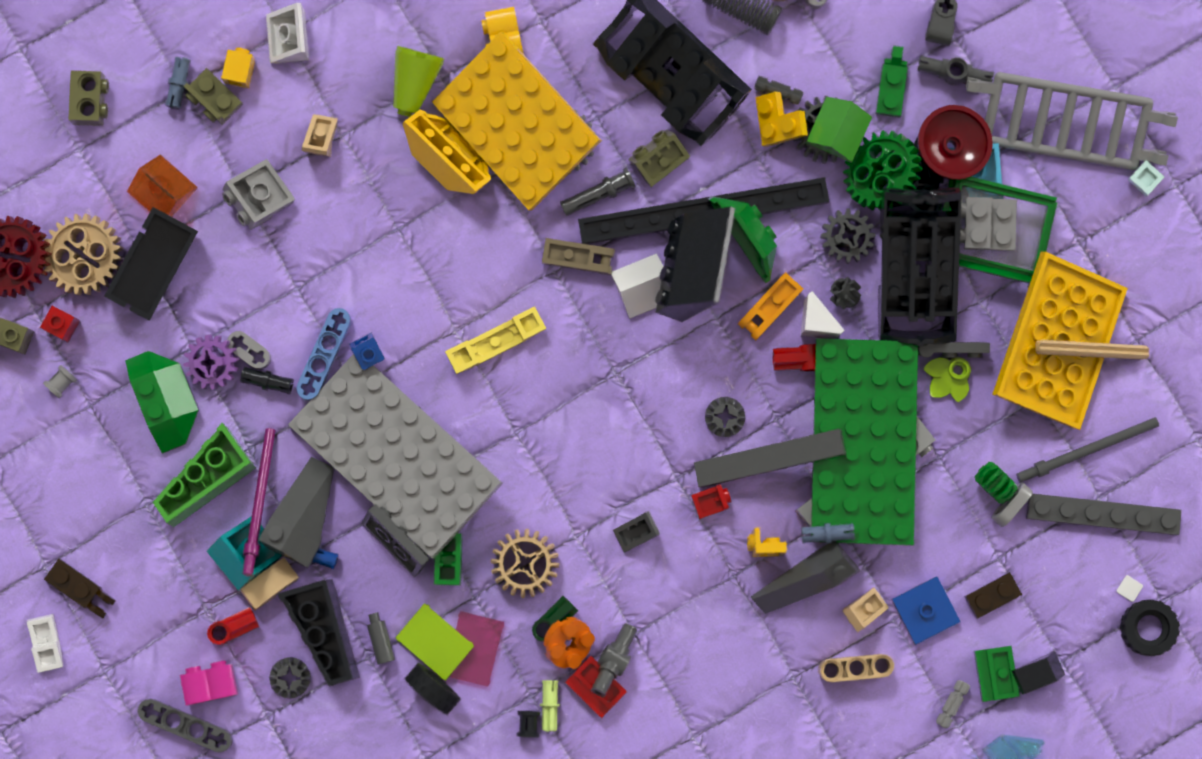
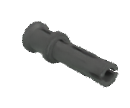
M627 167L623 169V172L610 178L608 176L604 177L602 183L560 201L566 216L608 196L614 198L617 197V193L623 190L636 188Z

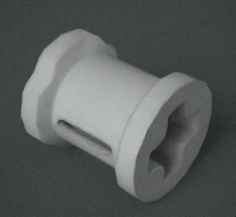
M62 365L58 367L59 371L49 381L45 380L43 382L58 398L62 397V392L72 382L75 383L77 381Z

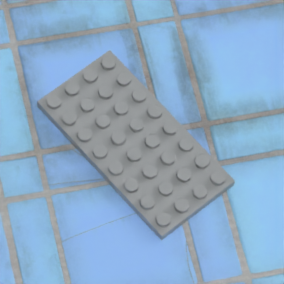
M354 354L320 389L318 395L311 399L288 424L368 500L379 508H385L392 516L391 520L398 527H404L407 530L406 535L432 559L443 550L503 484L377 368L371 366L366 370H362Z

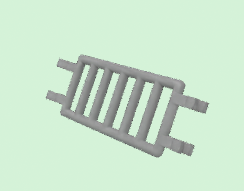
M1003 72L996 73L993 82L967 77L965 86L967 91L991 94L985 118L991 134L993 133L1003 83L1018 85L1007 138L992 136L993 144L999 143V147L1129 170H1136L1140 160L1167 165L1168 155H1166V151L1144 149L1143 145L1149 122L1176 127L1178 117L1175 116L1176 113L1152 110L1154 101L1151 98ZM1028 87L1043 89L1031 142L1017 140ZM1053 91L1068 94L1056 147L1041 144ZM1078 96L1093 98L1081 151L1066 149ZM1103 100L1118 102L1105 155L1090 153ZM1127 104L1142 107L1130 160L1115 157Z

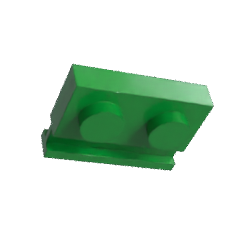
M1012 646L974 651L981 701L986 702L1020 697L1018 684L1012 673V670L1015 669Z

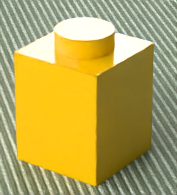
M235 48V51L227 50L221 77L225 84L249 89L255 65V58L250 54V51L243 48Z

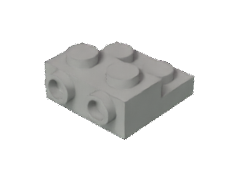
M267 159L230 179L222 189L224 191L222 196L226 204L229 206L234 205L238 211L236 214L238 221L242 226L248 225L250 230L271 219L273 214L293 204L295 198Z
M966 197L965 203H961V218H965L964 228H960V243H964V250L1015 251L1017 199Z

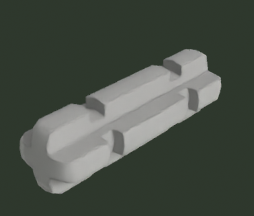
M962 680L956 682L953 687L955 689L954 692L950 693L942 708L943 713H940L936 720V723L943 728L950 727L953 721L951 719L952 716L955 717L964 700L963 696L970 689V685Z

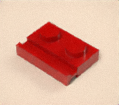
M590 656L565 683L602 718L627 691L613 679L604 697L597 696L591 692L600 671L598 669L600 665Z

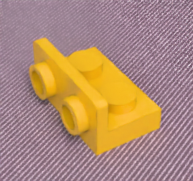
M754 528L751 532L752 534L747 536V549L752 551V557L784 556L787 552L786 542H780V538H765L763 543H760V528Z

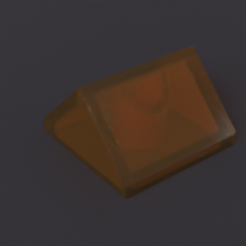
M160 154L138 169L127 192L149 212L154 207L172 217L198 187Z

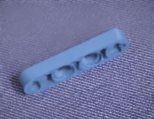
M336 308L329 313L299 379L297 393L304 400L310 401L318 395L351 325L349 313L342 308ZM340 314H344L343 318L346 322L345 324L340 323L337 328L338 332H342L341 335L338 336L332 331H327L328 327L334 329L336 325L333 317H339ZM327 336H333L336 339V346L331 350H326L322 346V341ZM316 359H323L326 363V368L321 373H316L312 369V363ZM309 372L314 377L321 378L320 382L314 380L312 387L315 389V392H309L306 396L302 386L309 385L311 378L306 377Z

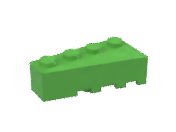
M224 423L218 426L213 436L205 441L193 459H190L184 465L185 468L179 475L174 477L152 502L166 523L172 527L181 523L256 469L254 463Z

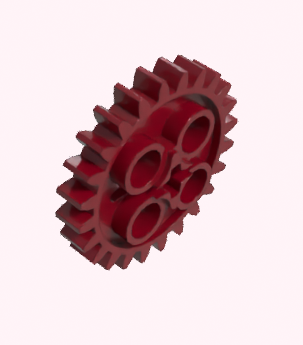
M7 216L6 221L0 218V243L5 238V244L2 247L0 246V253L31 258V261L23 262L0 256V296L5 298L7 295L16 298L17 293L25 296V288L34 291V282L42 284L39 276H47L46 271L43 270L44 266H51V263L45 261L46 257L52 255V253L45 251L50 246L49 242L43 241L47 235L39 232L40 226L33 225L32 221L24 220V218L16 216L15 219ZM26 242H28V247L23 252V246ZM22 266V273L18 276V269Z

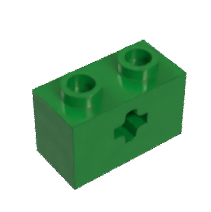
M457 533L435 557L434 585H461L462 534Z

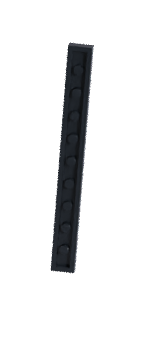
M825 177L715 196L747 202L750 206L755 204L761 214L830 202ZM709 197L581 218L578 219L582 244H591L668 231L671 221L680 215L714 208L708 200Z

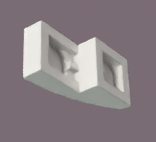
M50 614L28 619L27 626L33 645L31 650L37 672L63 667L54 615Z

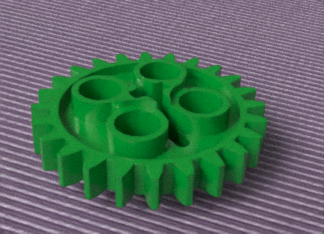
M882 130L880 137L873 132L872 140L870 141L863 137L864 145L859 146L852 163L845 161V164L849 166V169L843 171V174L848 177L843 181L848 186L846 191L852 195L851 198L864 208L867 206L872 211L875 207L881 211L882 188L885 184L888 183L886 188L916 190L912 183L921 179L916 175V172L923 169L917 164L922 161V158L917 155L919 150L913 146L914 143L900 133L898 135L894 131L888 134ZM892 201L891 204L889 205V208H890V209H893V202H894V201Z

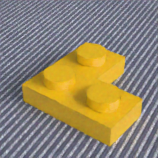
M772 92L755 97L762 146L768 147L808 136L805 111L798 110L784 114L781 92Z

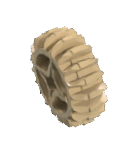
M525 529V537H520L519 530H515L516 538L513 540L509 534H506L505 537L509 541L506 545L503 541H498L499 546L503 547L502 551L493 549V553L499 555V559H491V563L498 564L499 567L492 569V574L499 572L501 574L500 577L495 579L496 583L505 580L506 583L502 586V590L505 591L509 586H512L511 595L515 596L517 589H520L521 598H525V590H530L531 597H534V588L538 587L541 593L545 592L541 584L545 582L548 586H551L552 582L547 579L548 576L557 577V573L552 572L551 567H559V563H552L551 559L558 557V553H549L555 547L554 544H549L547 547L544 545L548 540L547 536H544L541 541L537 540L539 536L538 531L534 532L533 538L529 537V529ZM518 543H533L541 549L532 554H525L519 548ZM511 548L516 556V562L510 569L505 571L504 558ZM517 552H520L521 556H525L526 559L527 557L533 558L537 556L529 563L532 575L528 570L524 571V568L522 570L518 568L513 571L521 563ZM545 555L546 569L539 579L534 571V564ZM519 572H524L533 583L528 585L517 584L510 577Z

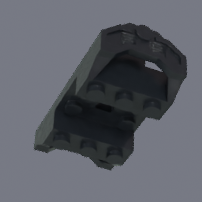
M627 0L612 23L593 43L606 64L624 81L634 76L667 107L661 116L679 133L696 141L700 146L708 142L727 122L728 117H731L739 109L740 104L743 103L752 90L657 0ZM640 10L645 15L616 51L608 42L632 18L633 13ZM724 89L731 97L730 102L714 122L702 132L692 121L706 105L716 98L717 93Z
M882 188L880 237L882 239L881 285H878V337L880 340L898 341L915 346L945 344L956 341L962 191L959 188L936 190ZM892 201L922 204L924 201H927L929 204L948 202L951 211H888V207ZM916 261H927L925 272H920V264H916ZM935 316H945L941 329L932 331H901L891 329L886 318L907 317L909 322H918V318H924L925 321H934Z

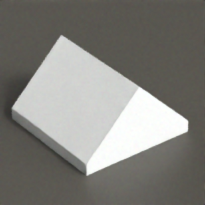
M295 3L266 14L270 63L309 60L306 19L302 4Z
M657 254L611 273L629 319L657 307L655 298L660 290V272L664 267Z
M810 292L804 300L800 336L837 339L845 330L814 292Z

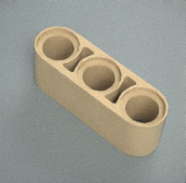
M884 654L830 658L823 660L818 666L819 676L828 682L882 678L889 676L894 670L893 660ZM880 658L885 659L888 664L886 671L883 673H879L875 669V663ZM856 660L862 664V671L859 675H853L849 669L850 664ZM828 663H833L837 668L836 675L831 678L827 677L824 673V667Z

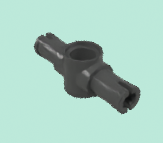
M921 55L917 71L936 74L938 78L944 79L950 85L966 84L967 77L992 82L994 76L993 71L972 68L973 65L967 64L962 58H953L951 60L943 58L942 60H937ZM950 67H958L961 71V75H952L950 73Z
M624 624L615 642H612L611 645L608 644L603 650L597 663L600 665L598 669L600 672L591 689V692L595 695L604 697L613 679L621 676L631 659V656L628 655L630 652L628 648L637 632V629L632 625Z

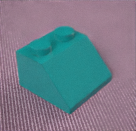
M251 517L220 536L206 551L237 590L243 588L282 557V555L264 547L258 539L260 549L259 556L255 558L253 576L243 575L245 561L243 551L245 543L248 542ZM262 525L260 526L259 538L264 530Z

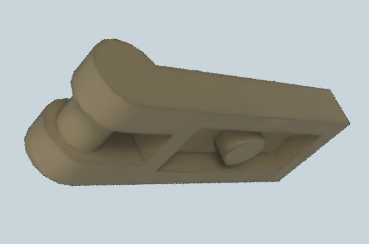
M546 238L542 264L611 275L612 266H610L611 258H614L615 249ZM594 255L601 256L600 264L593 263Z

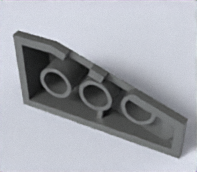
M313 457L309 459L263 530L259 541L264 547L309 568L321 545V534L326 518L325 512L330 495L334 467Z

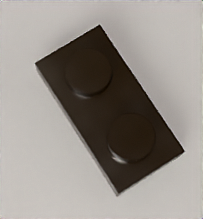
M1008 572L964 597L976 619L1021 596L1022 593L1011 573Z

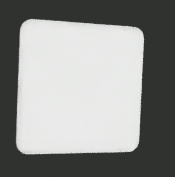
M1126 575L1117 592L1131 602H1134L1143 585Z

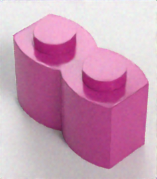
M226 660L210 663L211 668L201 670L200 666L185 669L186 674L180 675L185 704L193 705L238 695L233 665H226Z

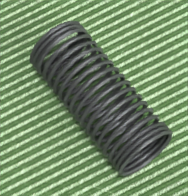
M702 0V3L709 4V6L713 4V8L717 6V10L720 9L721 12L724 11L725 14L728 13L729 16L736 17V20L740 19V22L744 21V24L748 23V26L752 25V28L756 27V31L760 29V33L762 32L766 36L770 34L782 10V7L775 5L771 11L774 5L773 2L764 16L770 3L769 0L759 16L766 0H763L756 14L755 12L761 0H758L752 12L751 10L756 0H753L747 12L746 10L751 0H748L743 10L742 8L746 0H743L739 8L741 0L737 1L734 8L736 0H733L730 6L731 0H728L726 4V0Z

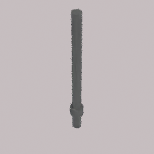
M1154 417L1046 462L1042 460L1034 463V467L1016 473L1017 479L1021 483L1036 476L1040 478L1048 475L1049 471L1159 427V422Z

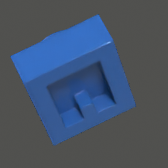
M372 332L349 344L362 370H366L384 360V355Z

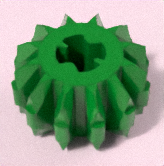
M988 462L983 465L975 475V481L1000 504H1004L1007 500L1009 501L1017 490V484L994 462Z

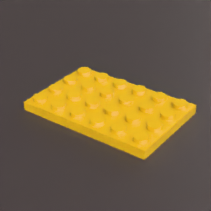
M501 31L432 101L437 109L529 211H532L602 141L509 37Z
M1040 252L992 395L1073 429L1080 430L1104 358L1037 354L1035 343L1038 340L1110 343L1128 288L1048 252Z

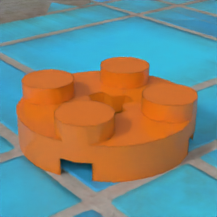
M566 617L567 620L562 622L558 620L548 629L544 637L545 655L550 662L560 668L576 669L588 655L595 641V636L591 633L588 625L580 619ZM572 639L571 644L566 647L565 641Z

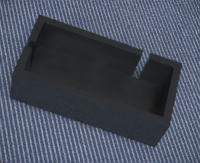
M152 207L142 226V229L146 230L145 234L139 231L104 295L105 298L124 308L126 304L131 305L130 311L149 321L198 233L197 230Z

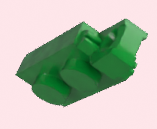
M893 46L891 58H885L875 114L901 117L908 69L907 61H902L903 47Z

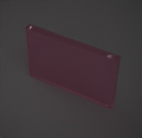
M460 611L456 630L468 641H471L474 648L449 677L489 686L504 622Z

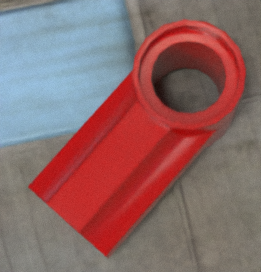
M815 344L773 349L774 371L799 369L803 372L815 371Z
M248 607L211 624L207 635L212 643L224 645L260 626L251 607ZM223 626L227 632L226 637L223 640L217 641L213 637V631L216 627Z

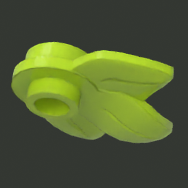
M939 357L928 362L923 368L927 374L934 377L929 388L931 397L941 398L951 394L956 402H960L968 394L969 384L967 379L970 376L971 367L964 358L956 357L949 361ZM955 366L962 368L960 375L954 373L953 369Z

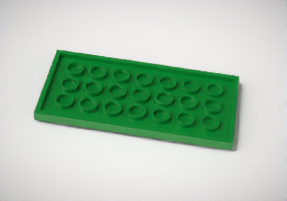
M816 338L813 435L841 429L846 455L812 463L811 527L824 526V523H830V526L853 523L854 531H844L843 533H854V540H835L837 543L914 545L918 346L913 344L883 340Z

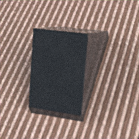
M1055 651L1012 670L1022 694L1057 682L1065 675Z

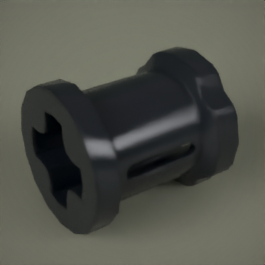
M518 710L517 715L520 716V725L517 737H539L537 717L540 716V711Z

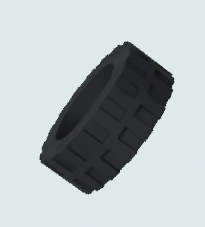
M1142 600L1135 602L1130 608H1127L1125 610L1126 613L1121 618L1122 622L1120 625L1121 637L1126 642V646L1130 647L1133 652L1144 656L1162 655L1164 652L1172 649L1171 647L1176 644V639L1180 634V623L1177 620L1176 613L1171 610L1172 608L1169 605H1165L1161 601ZM1147 615L1157 617L1162 624L1161 635L1152 641L1143 639L1137 629L1140 619Z
M417 663L404 678L411 688L443 714L448 715L461 700L451 687L420 663Z

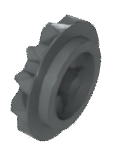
M730 397L716 398L709 404L705 412L707 427L712 433L720 437H730L737 434L742 429L746 419L742 405ZM725 406H727L728 414L736 417V419H729L724 428L722 419L714 415L722 414Z
M288 657L281 659L272 667L270 672L271 688L278 696L288 699L296 698L302 695L309 687L310 671L306 664L297 658ZM289 666L291 667L292 675L301 677V679L292 681L290 689H288L287 681L279 679V676L287 675Z

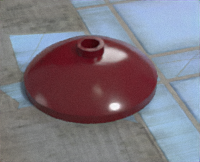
M947 105L933 111L923 121L917 139L919 154L925 165L938 176L950 180L967 179L981 171L987 164L993 147L992 134L986 121L974 110L960 105ZM947 143H952L954 150L948 149Z

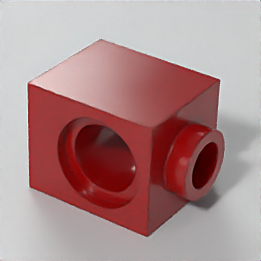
M52 305L40 328L69 342L80 320Z

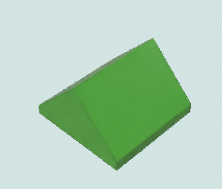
M826 97L806 143L852 163L872 116L852 101Z

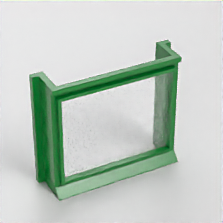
M974 177L962 180L949 179L948 188H959L962 191L961 203H965L966 197L1017 199L1015 251L964 250V243H960L959 267L1028 283L1027 287L1029 288L1040 252L1047 251L1058 203L1056 202L1057 197ZM944 202L942 211H951L948 202ZM961 218L960 228H964L965 218Z

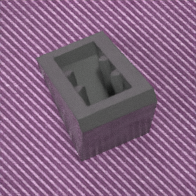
M649 511L613 530L624 553L660 535Z

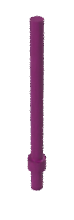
M271 428L265 429L248 542L244 545L243 555H245L243 575L253 576L255 558L259 556L260 545H258L276 431Z

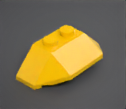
M419 110L403 122L412 156L447 190L475 194L490 182L491 177L487 163L447 119L426 114V111Z

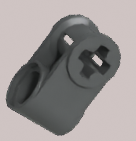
M936 0L932 8L925 41L950 46L957 12L956 0ZM942 4H947V9H949L947 13H943Z

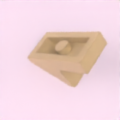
M313 114L302 145V151L331 157L332 140L337 128L338 118Z
M874 587L843 609V613L855 630L859 632L889 607Z

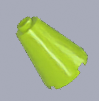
M397 46L395 50L393 107L398 109L397 114L411 117L412 113L420 110L443 66L444 58Z

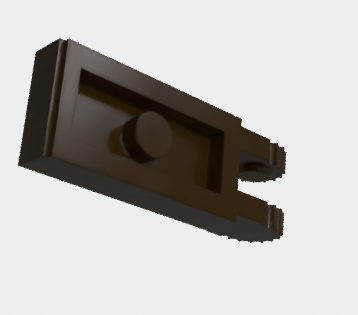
M60 558L44 578L45 581L101 618H104L107 613L92 603L96 595L107 604L113 605L116 601L101 590L102 587Z

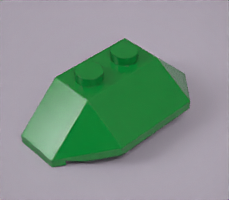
M715 196L709 197L708 200L714 209L735 208L731 234L763 282H769L777 248L774 239L777 236L769 225L764 227L759 220L763 217L755 204L750 206L747 202Z
M150 351L125 360L131 386L147 426L161 453L163 454L185 445L199 409L181 364Z

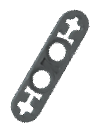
M156 699L144 700L138 706V715L143 721L210 750L223 752L232 745L233 738L228 730ZM152 703L154 704L153 709L155 711L162 712L163 708H165L166 711L162 715L161 723L157 722L160 718L157 715L152 714L147 717V711L144 710V707L150 706ZM171 713H176L180 717V724L176 728H172L167 724V717ZM194 723H200L204 728V733L199 738L193 737L190 733V727ZM209 728L213 729L211 734L214 736H220L223 733L227 744L217 747V741L211 738L208 739V743L204 742L209 734Z

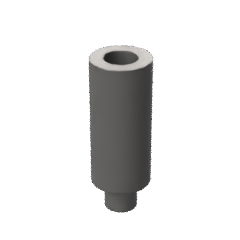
M378 612L369 614L371 624L367 625L377 665L395 660L385 620L380 621Z

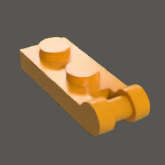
M785 272L738 322V325L742 329L746 328L751 333V337L756 341L803 291V288ZM756 315L763 321L759 327L752 321Z

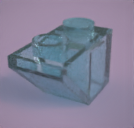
M1001 734L983 748L982 751L989 759H1033L1042 752L1041 747L1045 743L1042 739Z

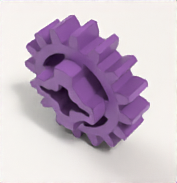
M211 334L205 335V341L202 337L196 338L197 345L193 343L188 345L192 351L184 353V356L189 358V362L183 363V366L190 368L186 375H193L195 377L192 382L193 384L201 381V388L203 389L207 388L209 384L211 390L217 389L218 384L221 387L226 386L227 382L225 379L233 380L234 376L231 372L239 370L238 367L234 366V362L239 361V357H233V353L237 349H229L230 340L221 342L222 336L220 335L215 336L214 340ZM218 348H220V349L223 351V353L225 354V356H223V355L218 351ZM202 349V354H201V356L197 359V355H198L199 351ZM208 359H214L215 364H208ZM226 365L225 371L221 375L220 370ZM198 368L205 373V376L200 373Z

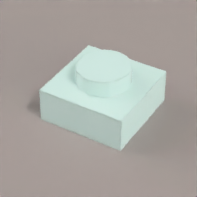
M1146 160L1132 174L1128 181L1142 194L1148 196L1163 180L1164 176Z

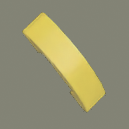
M534 306L512 317L511 320L445 351V354L455 373L459 374L525 342L546 330V327Z

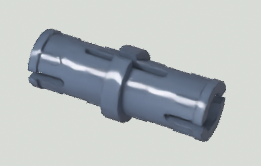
M175 57L172 77L168 79L170 86L165 103L166 107L181 109L184 85L188 83L186 79L191 63L190 59L182 57L181 60V57Z
M824 523V526L801 527V534L812 533L811 536H802V543L825 541L827 544L833 540H854V533H843L844 531H854V525L850 523L830 526V523Z

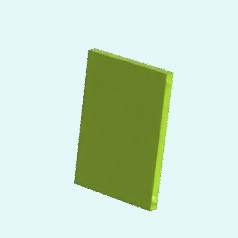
M425 603L395 637L398 642H401L445 681L474 648L471 641H468Z

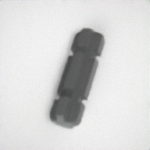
M763 76L757 78L754 87L761 92H764V90L768 91L767 94L781 92L783 100H786V98L790 99L789 102L799 104L803 96L802 90L796 88L792 90L790 89L791 86L774 80L769 82L768 78Z

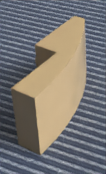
M282 558L251 580L240 591L252 608L257 610L274 599L279 592L298 581L299 577L286 559Z

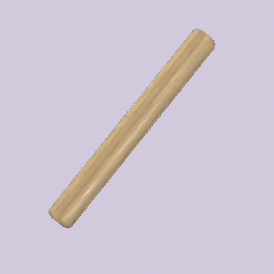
M1038 340L1035 343L1037 354L1140 360L1149 357V347L1145 345Z

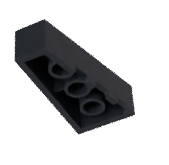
M333 579L322 580L278 593L280 600L285 604L289 612L290 618L295 622L305 645L307 644L313 659L328 686L360 678Z

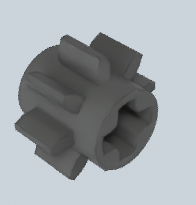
M849 277L845 279L840 278L831 286L830 292L833 296L830 300L842 309L854 307L860 300L861 294L858 290L861 286Z

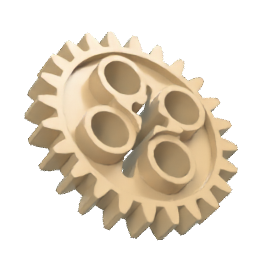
M87 213L84 214L83 219L80 215L74 214V221L65 217V225L57 222L58 231L49 230V233L53 236L52 239H44V241L50 243L49 248H46L45 251L52 253L51 256L45 258V261L51 263V266H47L44 271L53 273L49 280L57 281L56 287L60 289L65 287V292L71 293L74 290V294L79 296L82 294V291L87 295H91L92 288L96 292H101L100 284L109 287L108 277L114 279L113 270H119L120 268L116 265V262L124 260L123 257L117 255V252L124 250V248L116 245L121 240L120 237L113 236L116 229L108 228L109 223L105 220L100 223V218L94 216L91 220V216ZM83 231L84 239L77 243L76 237ZM66 241L82 250L85 255L99 263L100 267L96 268L91 262L83 259L80 254L66 246ZM99 246H103L104 252L97 258L96 250ZM65 252H69V260L66 263H62V255ZM88 266L89 273L86 277L82 278L81 270Z

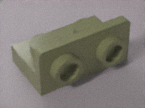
M207 68L190 85L188 83L184 85V88L187 90L185 96L195 106L200 103L205 108L203 111L204 115L213 123L217 120L223 125L243 105Z
M667 129L657 132L652 137V141L646 146L642 145L635 149L632 153L633 156L628 160L637 168L647 184L652 187L691 156L675 133Z

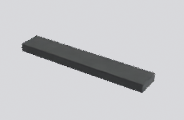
M836 429L694 462L698 487L702 488L846 455L842 431L841 429Z

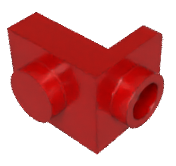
M721 484L691 495L699 519L729 509L728 503L732 502L728 489H722Z

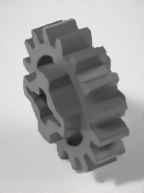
M850 208L846 209L844 215L838 210L836 211V218L832 216L827 218L830 225L823 224L822 229L827 231L820 235L821 239L826 240L822 248L829 247L828 256L837 255L836 262H839L841 258H845L846 264L850 263L851 258L859 262V254L866 257L869 254L866 248L872 249L874 246L869 241L876 237V234L869 232L874 225H867L865 222L868 216L866 215L861 219L859 217V210L854 215L851 214ZM848 220L856 222L859 226L849 224ZM837 224L838 234L831 237L832 229ZM845 231L848 234H853L851 241L848 238H842ZM864 235L863 245L858 248L857 240ZM837 247L846 248L848 252L841 251Z

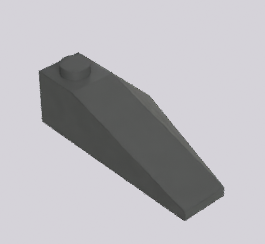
M833 540L756 592L751 598L766 614L839 586L860 572V569L842 547Z

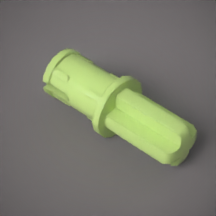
M542 680V703L540 704L542 706V730L556 731L557 706H560L558 704V681Z

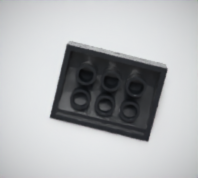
M725 207L684 213L671 221L668 228V233L670 234L669 242L664 250L665 263L660 272V290L655 298L657 303L655 313L683 322L719 303L735 208Z

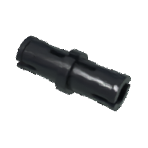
M247 367L243 368L242 378L240 379L241 383L255 385L265 391L271 389L289 395L293 388L291 383L294 382V379L274 375L272 371L262 372Z

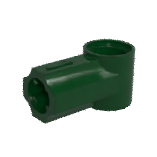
M562 596L534 623L532 627L533 636L537 640L544 642V638L538 636L536 631L540 623H547L551 627L558 620L562 622L567 620L566 617H573L578 610Z

